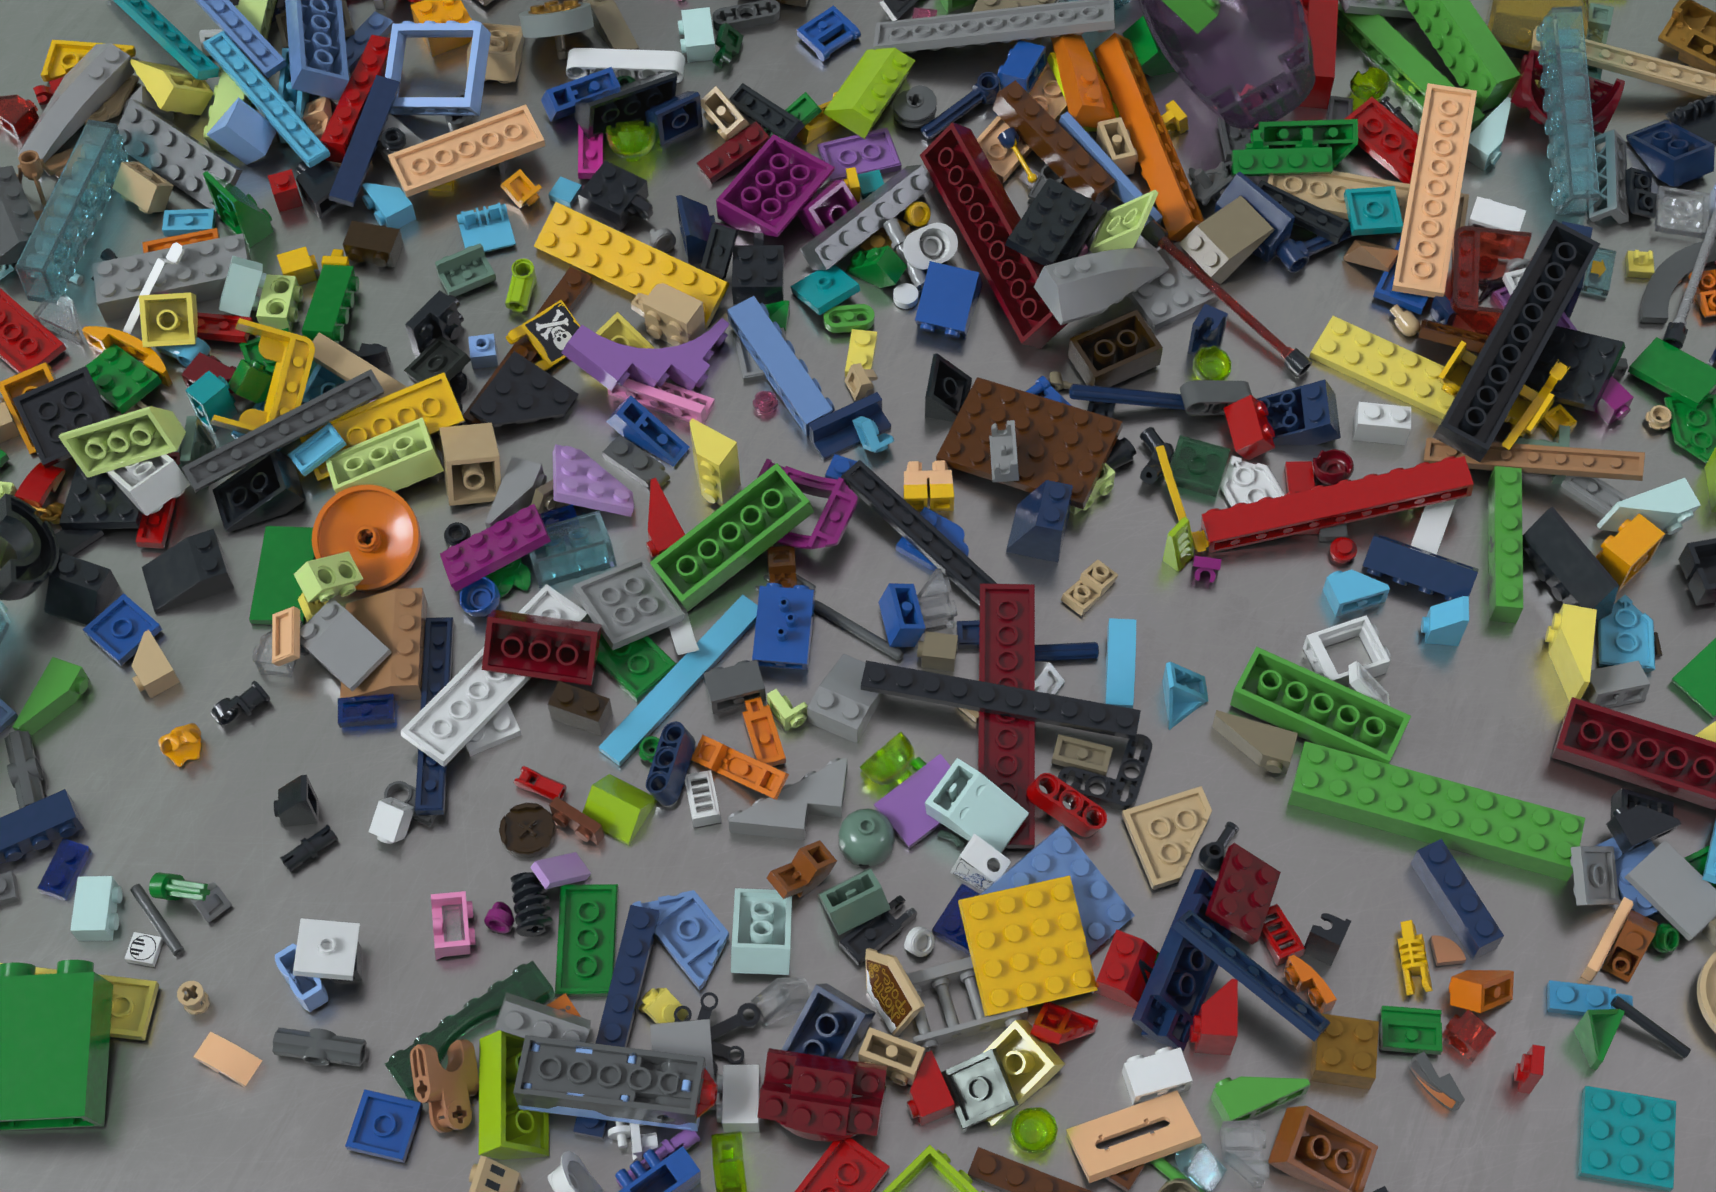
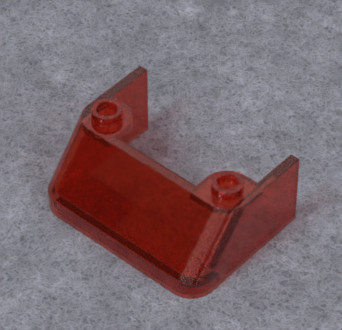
M1462 226L1455 231L1452 240L1450 304L1453 311L1474 332L1489 335L1503 310L1478 306L1479 273L1493 272L1497 267L1498 258L1509 260L1514 258L1523 259L1532 233Z

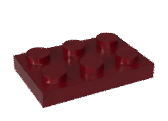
M1231 844L1224 857L1205 915L1253 945L1259 941L1281 872L1238 844Z

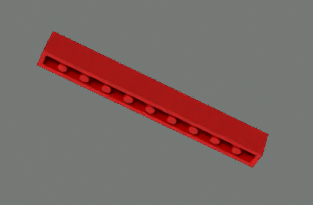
M1450 456L1439 462H1423L1412 468H1396L1389 473L1380 475L1369 474L1362 479L1353 481L1346 479L1331 486L1318 485L1308 491H1291L1281 497H1264L1258 502L1249 504L1237 503L1231 508L1222 510L1214 508L1201 514V526L1209 544V547H1207L1208 552L1214 553L1468 497L1472 494L1474 483L1465 456L1457 458Z

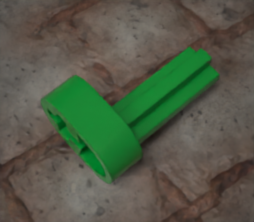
M158 872L152 876L149 883L150 895L158 899L176 901L180 898L205 901L206 895L210 894V890L207 889L208 884L185 881L183 876L178 874Z

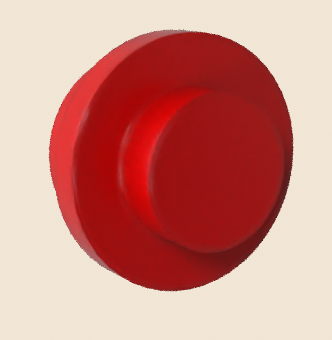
M1339 537L1331 543L1330 554L1335 561L1347 563L1355 558L1357 546L1351 539Z

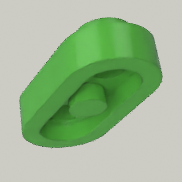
M866 304L834 306L824 313V326L833 333L852 332V329L868 330L875 321L874 310Z

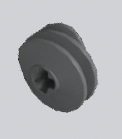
M922 85L901 92L893 102L894 118L905 127L918 128L925 126L933 120L937 111V99L934 92Z

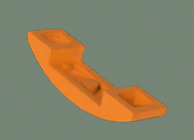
M702 735L691 758L692 761L777 800L789 774L749 757L705 735Z

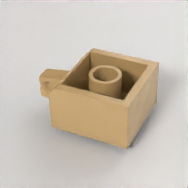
M664 283L657 284L649 295L638 293L631 302L632 310L645 318L647 333L655 339H662L670 343L671 346H678L692 341L706 332L704 328L703 302Z

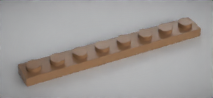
M1435 438L1426 439L1424 462L1429 463L1439 462L1450 456H1455L1456 458L1465 456L1469 469L1493 470L1495 466L1522 468L1523 473L1643 481L1645 452L1515 443L1508 450L1500 442H1493L1481 462H1478Z

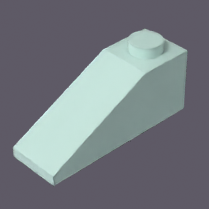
M1509 97L1470 134L1466 160L1483 171L1490 164L1494 165L1502 155L1500 149L1511 105V98Z

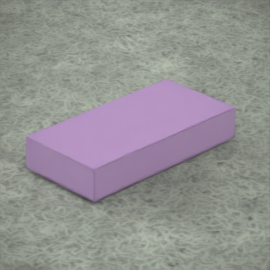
M576 852L537 860L530 867L545 889L584 881L591 874Z

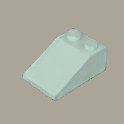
M1682 478L1617 502L1597 524L1599 530L1618 532L1619 527L1626 519L1629 518L1632 521L1640 513L1661 531L1672 535L1683 528V523L1694 517L1693 513L1701 504L1686 478Z
M735 888L731 973L789 975L792 896L783 899L776 890Z

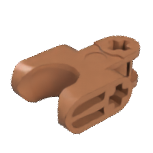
M459 1039L449 1046L446 1070L439 1063L437 1051L433 1046L418 1044L410 1052L415 1096L421 1103L429 1102L431 1125L439 1133H447L453 1129H464L470 1124L472 1119L469 1097L477 1094L479 1077L473 1043L467 1039Z

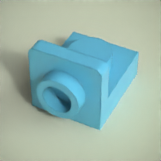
M863 416L852 420L863 449L878 453L886 450L888 444L894 442L893 436L886 433L877 436L879 430L873 420Z

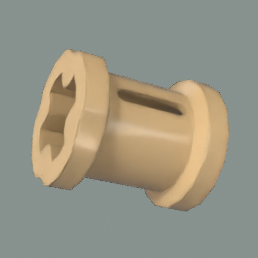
M187 981L179 987L177 991L178 1001L189 1014H202L208 1009L210 1005L209 996L199 982Z

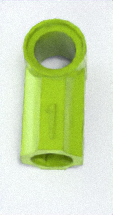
M525 258L516 260L512 265V278L505 302L506 308L517 313L528 310L532 290L537 284L534 265Z

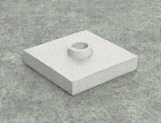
M301 918L293 976L353 981L360 923Z

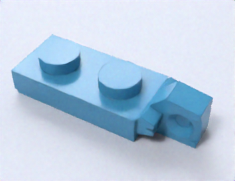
M1549 980L1547 983V1011L1584 1016L1587 1010L1615 1009L1610 1003L1617 995L1633 1006V996L1616 994V989L1605 986Z

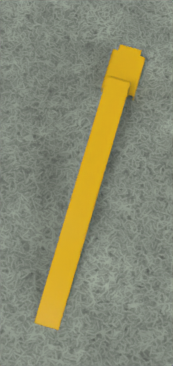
M1556 362L1549 372L1551 375L1502 443L1503 447L1510 450L1557 381L1562 380L1569 370L1566 365Z
M1164 445L1157 446L1155 448L1178 520L1180 521L1184 517L1187 518ZM1204 530L1201 532L1191 531L1195 550L1197 552L1206 551L1209 544Z

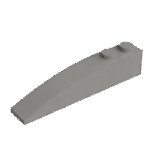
M112 43L96 44L63 77L19 151L18 157L24 151L33 150L39 154V158L43 159L45 163L134 73V68L129 62L131 60L130 55Z
M1127 248L1108 250L1044 266L1034 288L1060 325L1103 313L1113 303L1117 304L1122 301L1127 294L1136 292L1143 284H1148L1167 272L1169 266L1156 249Z

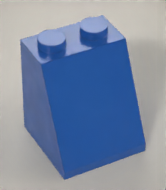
M930 261L915 321L917 325H920V329L927 332H935V329L945 331L944 334L953 338H959L960 335L967 336L983 285L980 273Z

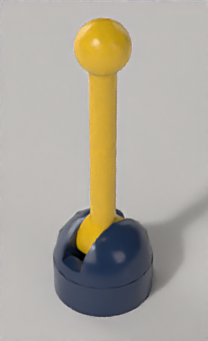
M1014 127L1006 129L997 137L1004 148L1013 149L1028 175V181L1035 183L1037 175L1031 172L1017 148L1019 143L1017 131Z

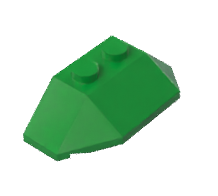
M1358 119L1258 122V130H1263L1261 132L1263 145H1269V149L1295 148V145L1300 144L1302 141L1300 130L1302 128H1312L1313 142L1318 141V147H1332L1333 169L1358 145Z

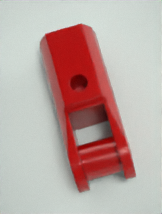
M525 766L521 767L520 771L522 773L520 777L516 778L513 782L523 790L536 793L552 801L555 797L562 800L567 790L565 784L548 778ZM531 778L536 780L534 785L529 783Z

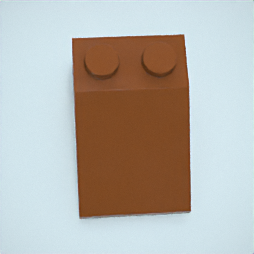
M1308 1106L1289 1107L1286 1109L1268 1164L1294 1178L1329 1192H1363L1378 1146Z

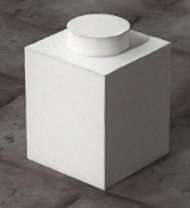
M392 797L379 800L369 832L377 835L379 841L387 844H393L405 839L415 807Z

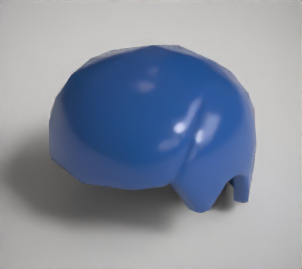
M487 577L473 582L460 591V606L466 613L474 617L488 616L493 609L496 610L500 602L498 587Z

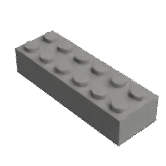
M244 234L182 245V249H185V252L179 264H164L150 295L191 292L196 295L197 303L221 298L232 256L251 260ZM170 248L92 263L97 305L105 321L130 316L157 259H167L166 256Z

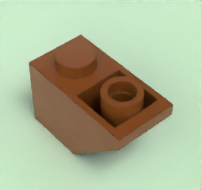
M1631 910L1601 969L1629 982L1655 936L1658 923Z

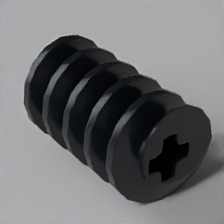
M523 872L513 875L510 880L512 882L511 889L514 893L512 896L515 903L514 912L517 914L515 917L516 924L518 925L516 928L517 934L525 937L540 935L546 931V926L552 924V918L546 916L550 914L551 908L543 906L550 901L549 896L543 895L548 892V889L544 888L534 872Z

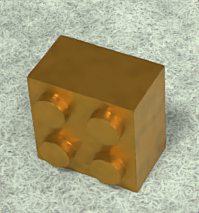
M1320 1013L1330 1021V1024L1317 1040L1313 1041L1310 1081L1370 1090L1376 1079L1379 1021Z

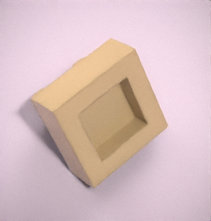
M861 363L851 365L845 383L856 401L865 398L867 391L874 388L872 381L877 380L878 377L873 369H863Z

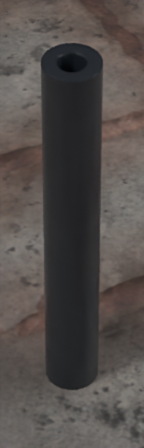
M1618 995L1613 998L1610 1003L1611 1006L1625 1011L1624 1015L1682 1058H1686L1691 1051L1689 1047Z

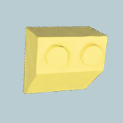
M190 292L139 295L143 348L196 344L198 314L195 294Z

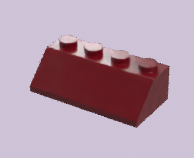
M493 609L487 617L482 670L592 685L602 625Z

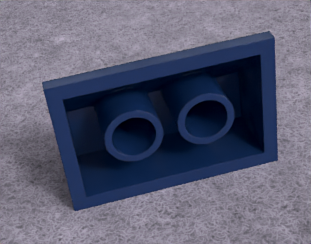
M1238 172L1216 202L1214 214L1239 196H1242L1275 229L1253 251L1255 256L1262 258L1268 263L1277 256L1275 252L1278 246L1290 239L1295 216L1244 174Z

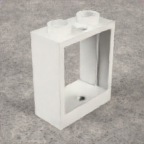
M1367 615L1306 636L1303 650L1315 673L1346 687L1350 686L1349 671L1338 674L1325 647L1356 636L1360 637L1373 662L1363 667L1372 677L1386 673L1391 656L1387 647L1382 646L1379 640L1378 629L1375 624L1370 623Z

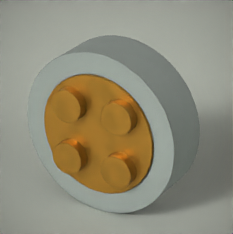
M558 0L544 2V5L531 6L530 10L519 14L523 37H555L558 59L568 58L567 51L565 50V34L580 32L594 27L591 4L578 3V0H566L563 3H559Z

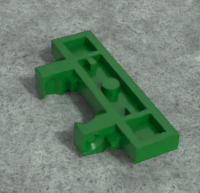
M1302 128L1300 130L1302 141L1300 144H1296L1295 148L1269 149V145H1263V139H1261V132L1263 130H1252L1250 133L1251 143L1245 145V150H1232L1231 152L1233 177L1238 172L1245 176L1331 174L1333 172L1332 147H1318V141L1313 142L1312 128Z

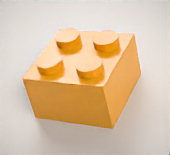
M422 0L410 5L414 23H424L425 21L468 23L472 21L461 0ZM422 37L432 57L466 45L472 39V37Z
M1640 513L1632 521L1629 518L1626 519L1619 527V533L1615 537L1609 535L1600 546L1602 550L1596 556L1597 560L1619 584L1618 591L1651 561L1665 535L1663 531Z

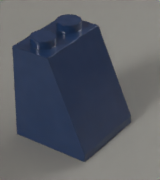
M1046 480L1023 499L1016 508L1006 552L1058 563L1069 520L1073 485Z

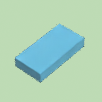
M328 423L290 452L288 456L299 471L306 476L347 444L333 425Z

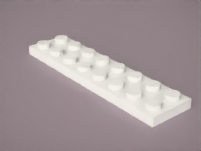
M547 584L518 612L586 622L588 620V613ZM484 647L401 730L403 738L443 767L531 678L482 670Z

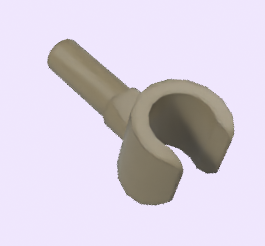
M1057 371L1050 372V378L1047 379L1056 391H1060L1063 388L1070 389L1071 385L1074 384L1063 381L1062 374Z

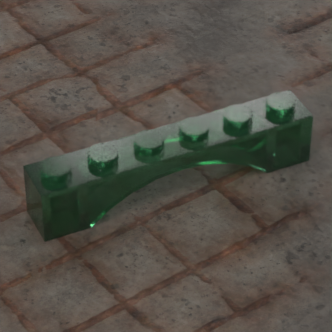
M533 960L527 965H519L513 970L512 975L504 981H497L488 988L487 993L481 997L469 1000L463 1006V1009L454 1016L449 1015L442 1019L438 1027L431 1032L419 1035L414 1040V1044L407 1049L398 1050L390 1056L385 1066L407 1099L410 1100L415 1097L410 1052L416 1045L428 1044L433 1046L437 1051L438 1060L441 1064L449 1046L453 1042L459 1040L478 1025L498 1017L506 993L543 1005L556 997L552 985Z

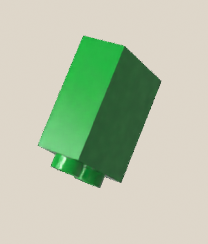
M62 960L57 962L56 974L35 975L36 966L19 962L0 964V1131L104 1126L113 984L95 973L94 963L86 960Z

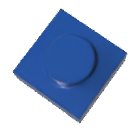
M834 454L826 471L825 478H841L858 461Z

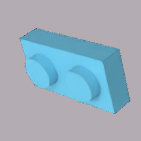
M214 209L164 210L162 232L164 236H177L215 228L216 212Z

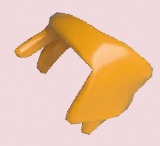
M190 723L174 728L170 733L158 739L160 750L178 767H182L187 760L199 759L201 753V731L195 723Z

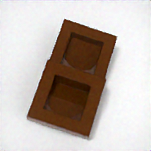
M769 547L767 551L770 583L781 584L784 588H793V586L797 585L794 547Z

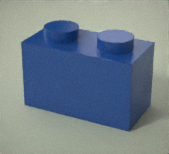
M1018 40L1015 47L1010 49L1004 65L999 67L997 76L1000 79L1001 90L1016 80L1030 93L1047 64L1045 46Z
M889 583L878 602L889 646L915 647L926 629L914 584Z

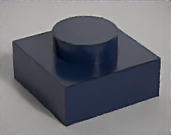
M1444 295V297H1434L1430 312L1436 322L1453 326L1458 310Z

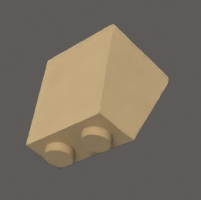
M492 422L439 428L449 506L494 501L501 484L500 457Z

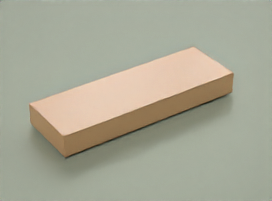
M1624 897L1620 902L1581 975L1582 978L1589 982L1595 978L1634 905L1633 901Z

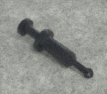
M1388 96L1379 102L1408 127L1413 129V125L1401 113L1402 108L1400 106L1394 108L1389 103L1390 98Z

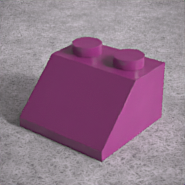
M844 180L828 181L816 191L797 216L805 229L816 237L858 203Z

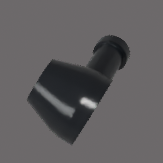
M1227 822L1218 840L1207 843L1202 847L1199 853V863L1205 870L1210 872L1220 871L1227 852L1225 848L1239 831V827L1236 824ZM1210 850H1217L1219 855H1212Z

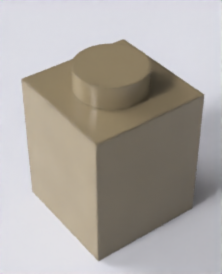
M925 631L924 641H919L917 657H922L921 668L954 672L958 635Z

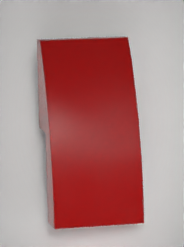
M39 463L26 476L14 496L31 506L42 508L49 493H55L66 472L65 469L55 466L45 469L42 463Z

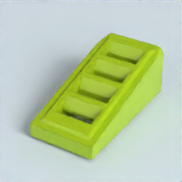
M1186 517L1182 518L1167 534L1163 562L1178 572L1194 557L1190 522Z

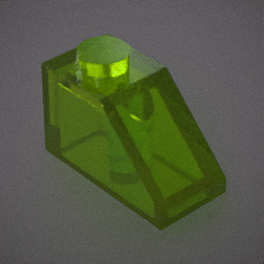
M741 1131L712 1134V1157L716 1192H747Z

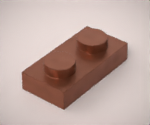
M555 797L550 803L552 819L558 825L564 828L569 826L575 830V834L580 839L586 842L591 840L598 845L603 839L604 832L601 824L558 797Z

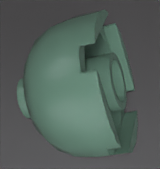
M869 808L858 809L850 813L843 820L838 833L839 849L844 858L857 866L862 864L872 867L884 862L892 853L895 842L894 829L889 819L880 811Z

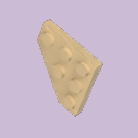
M1202 786L1122 811L1123 820L1152 890L1179 882L1212 813Z

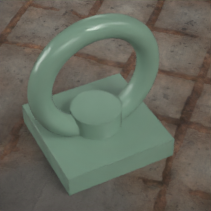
M187 416L186 433L179 447L180 464L178 467L181 471L183 466L215 449L214 440L198 416Z

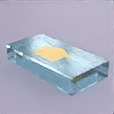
M1598 247L1585 271L1582 291L1604 296L1608 295L1616 251Z

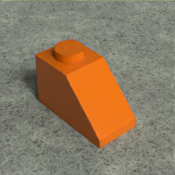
M1466 970L1451 976L1449 984L1450 1005L1483 1013L1513 1000L1514 971Z

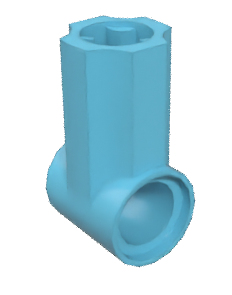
M197 337L196 344L161 346L156 347V350L177 359L187 368L199 352L208 355L211 348L205 341Z

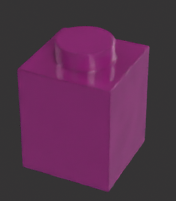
M1611 376L1595 412L1607 424L1615 419L1621 420L1630 412L1631 409L1629 407L1634 397Z

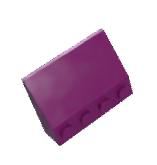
M773 134L716 199L717 217L739 230L778 237L833 173L835 167Z

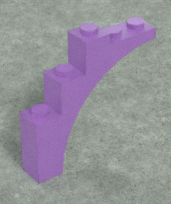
M721 318L709 331L698 338L678 346L660 349L636 348L619 344L599 336L584 325H581L565 345L562 354L610 391L617 384L622 386L629 376L637 382L654 388L656 385L661 388L666 380L670 378L680 387L692 391L695 386L700 389L709 377L705 373L710 367L707 362L714 354L711 349L714 345L720 347L728 336L725 331L730 324Z

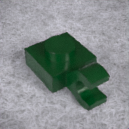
M727 22L720 26L715 45L720 49L715 54L713 63L719 68L722 67L724 61L728 64L732 57L739 54L744 37Z

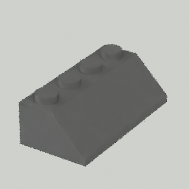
M13 166L0 167V265L43 258L45 238Z

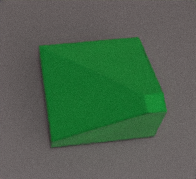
M784 300L765 305L770 320L777 322L779 327H784L786 331L790 313V301Z

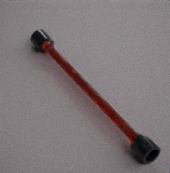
M1155 220L1150 221L1143 228L1141 236L1156 249L1160 247L1162 250H1166L1184 268H1187L1196 279L1203 283L1205 287L1210 289L1217 298L1224 302L1226 306L1231 308L1234 313L1236 312V315L1243 319L1247 325H1250L1257 334L1264 338L1266 342H1269L1281 354V357L1285 360L1283 364L1297 377L1302 376L1309 369L1312 361L1297 348L1293 350L1291 347H1286L1279 338L1274 336L1260 321L1255 319L1239 302L1234 300L1220 285L1206 275L1181 250H1178L1167 237L1168 232Z

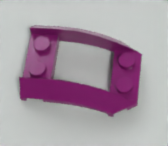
M766 459L758 477L774 466L775 463H772L770 459ZM780 466L802 493L828 498V501L811 536L789 532L776 543L804 549L837 546L857 506L858 497L853 490L849 489L844 479L840 477L838 479L825 478L788 466Z

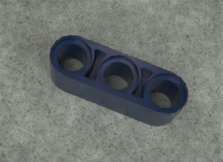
M677 721L667 724L662 730L646 780L647 790L663 806H670L678 800L696 743L694 737L684 725Z

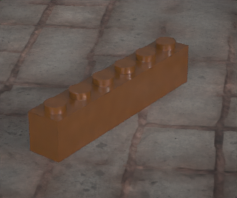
M1016 80L997 93L992 110L1010 128L1014 127L1019 137L1060 178L1062 177L1063 181L1072 190L1098 204L1109 198L1115 180Z

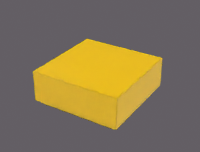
M1559 404L1549 410L1540 423L1555 437L1559 425L1570 426L1571 430L1576 426L1577 421Z

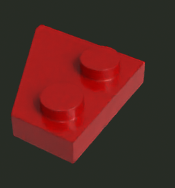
M1045 1002L1033 1024L1030 1034L1036 1036L1042 1042L1059 1045L1094 1033L1099 1020L1054 1003Z

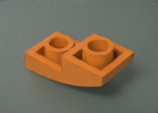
M1716 269L1703 271L1694 296L1704 317L1716 316Z
M1295 955L1289 956L1284 969L1288 983L1290 985L1294 984L1297 992L1309 988V999L1314 1006L1319 1007L1322 1014L1332 1010L1337 999L1326 982L1302 959Z

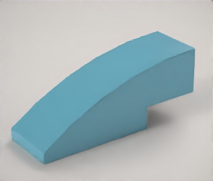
M1109 618L1107 627L1105 704L1133 708L1136 660L1135 619Z

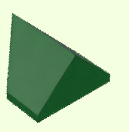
M1621 1009L1587 1010L1573 1029L1591 1069L1596 1071L1603 1062L1625 1011Z

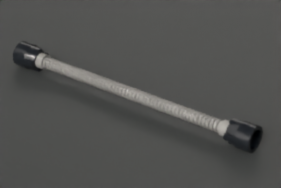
M1716 207L1678 314L1673 323L1669 322L1663 337V341L1678 349L1683 347L1688 332V329L1685 327L1687 324L1686 319L1716 237Z

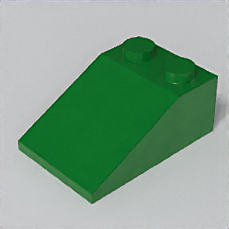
M208 171L203 173L220 220L235 235L243 233L249 248L274 232L270 223L272 217L266 209H260L257 206L256 201L250 194L245 195L238 187Z

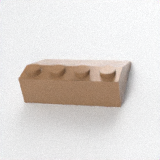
M423 588L393 589L346 604L345 609L390 649L392 653L353 692L341 682V703L421 700L425 622L428 604Z

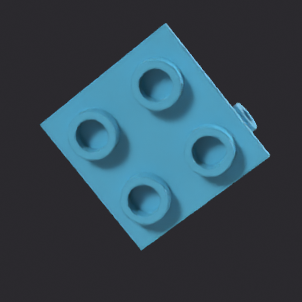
M500 202L495 205L488 206V209L483 206V210L479 211L477 207L475 208L476 212L474 210L461 211V214L457 215L465 248L482 244L484 252L516 245L506 204L500 205Z

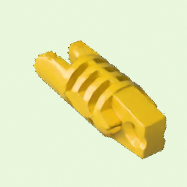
M1412 920L1401 922L1403 938H1399L1397 941L1406 994L1408 996L1415 995V985L1412 976L1417 975L1422 976V986L1425 992L1433 991L1423 934L1417 935L1416 927Z

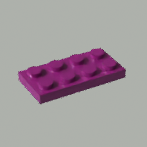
M532 504L527 508L519 510L514 515L496 522L493 526L480 533L473 534L463 542L449 547L446 551L440 553V557L450 585L456 592L551 542L537 507L535 504Z

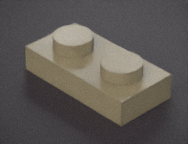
M1058 734L1051 763L1064 767H1076L1106 776L1113 747Z

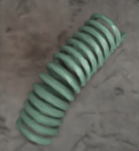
M943 830L939 831L937 837L951 840L956 844V847L962 848L964 846L963 841L958 835H953V833L951 834V832Z

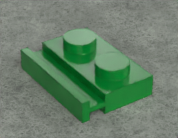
M1395 1006L1381 1007V1050L1409 1053L1425 1052L1426 1054L1441 1055L1442 1010Z

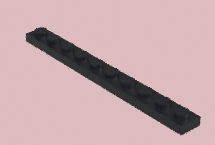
M867 660L861 681V690L1133 740H1136L1141 710Z

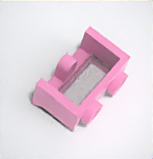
M466 891L431 894L436 960L446 956L470 954V945H476L475 929L468 927V919L473 918L472 901H466Z

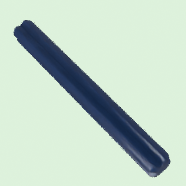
M1072 384L1069 390L1070 398L1075 400L1185 410L1182 396L1177 393Z

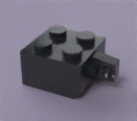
M606 160L578 194L582 214L617 231L622 230L634 216L648 221L653 215L652 205L646 202V198L649 196L647 180Z
M754 233L753 245L734 246L732 261L733 304H739L752 296L756 298L759 304L784 301V246L764 245V233Z

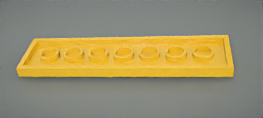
M555 202L534 244L536 249L635 296L638 293L649 295L653 288L661 283L703 302L705 329H708L730 285L722 279L558 202Z

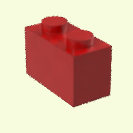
M1249 395L1224 407L1234 448L1239 455L1249 461L1275 448L1273 442L1275 433L1272 426L1268 423L1266 416L1269 413L1263 401H1258L1255 397Z

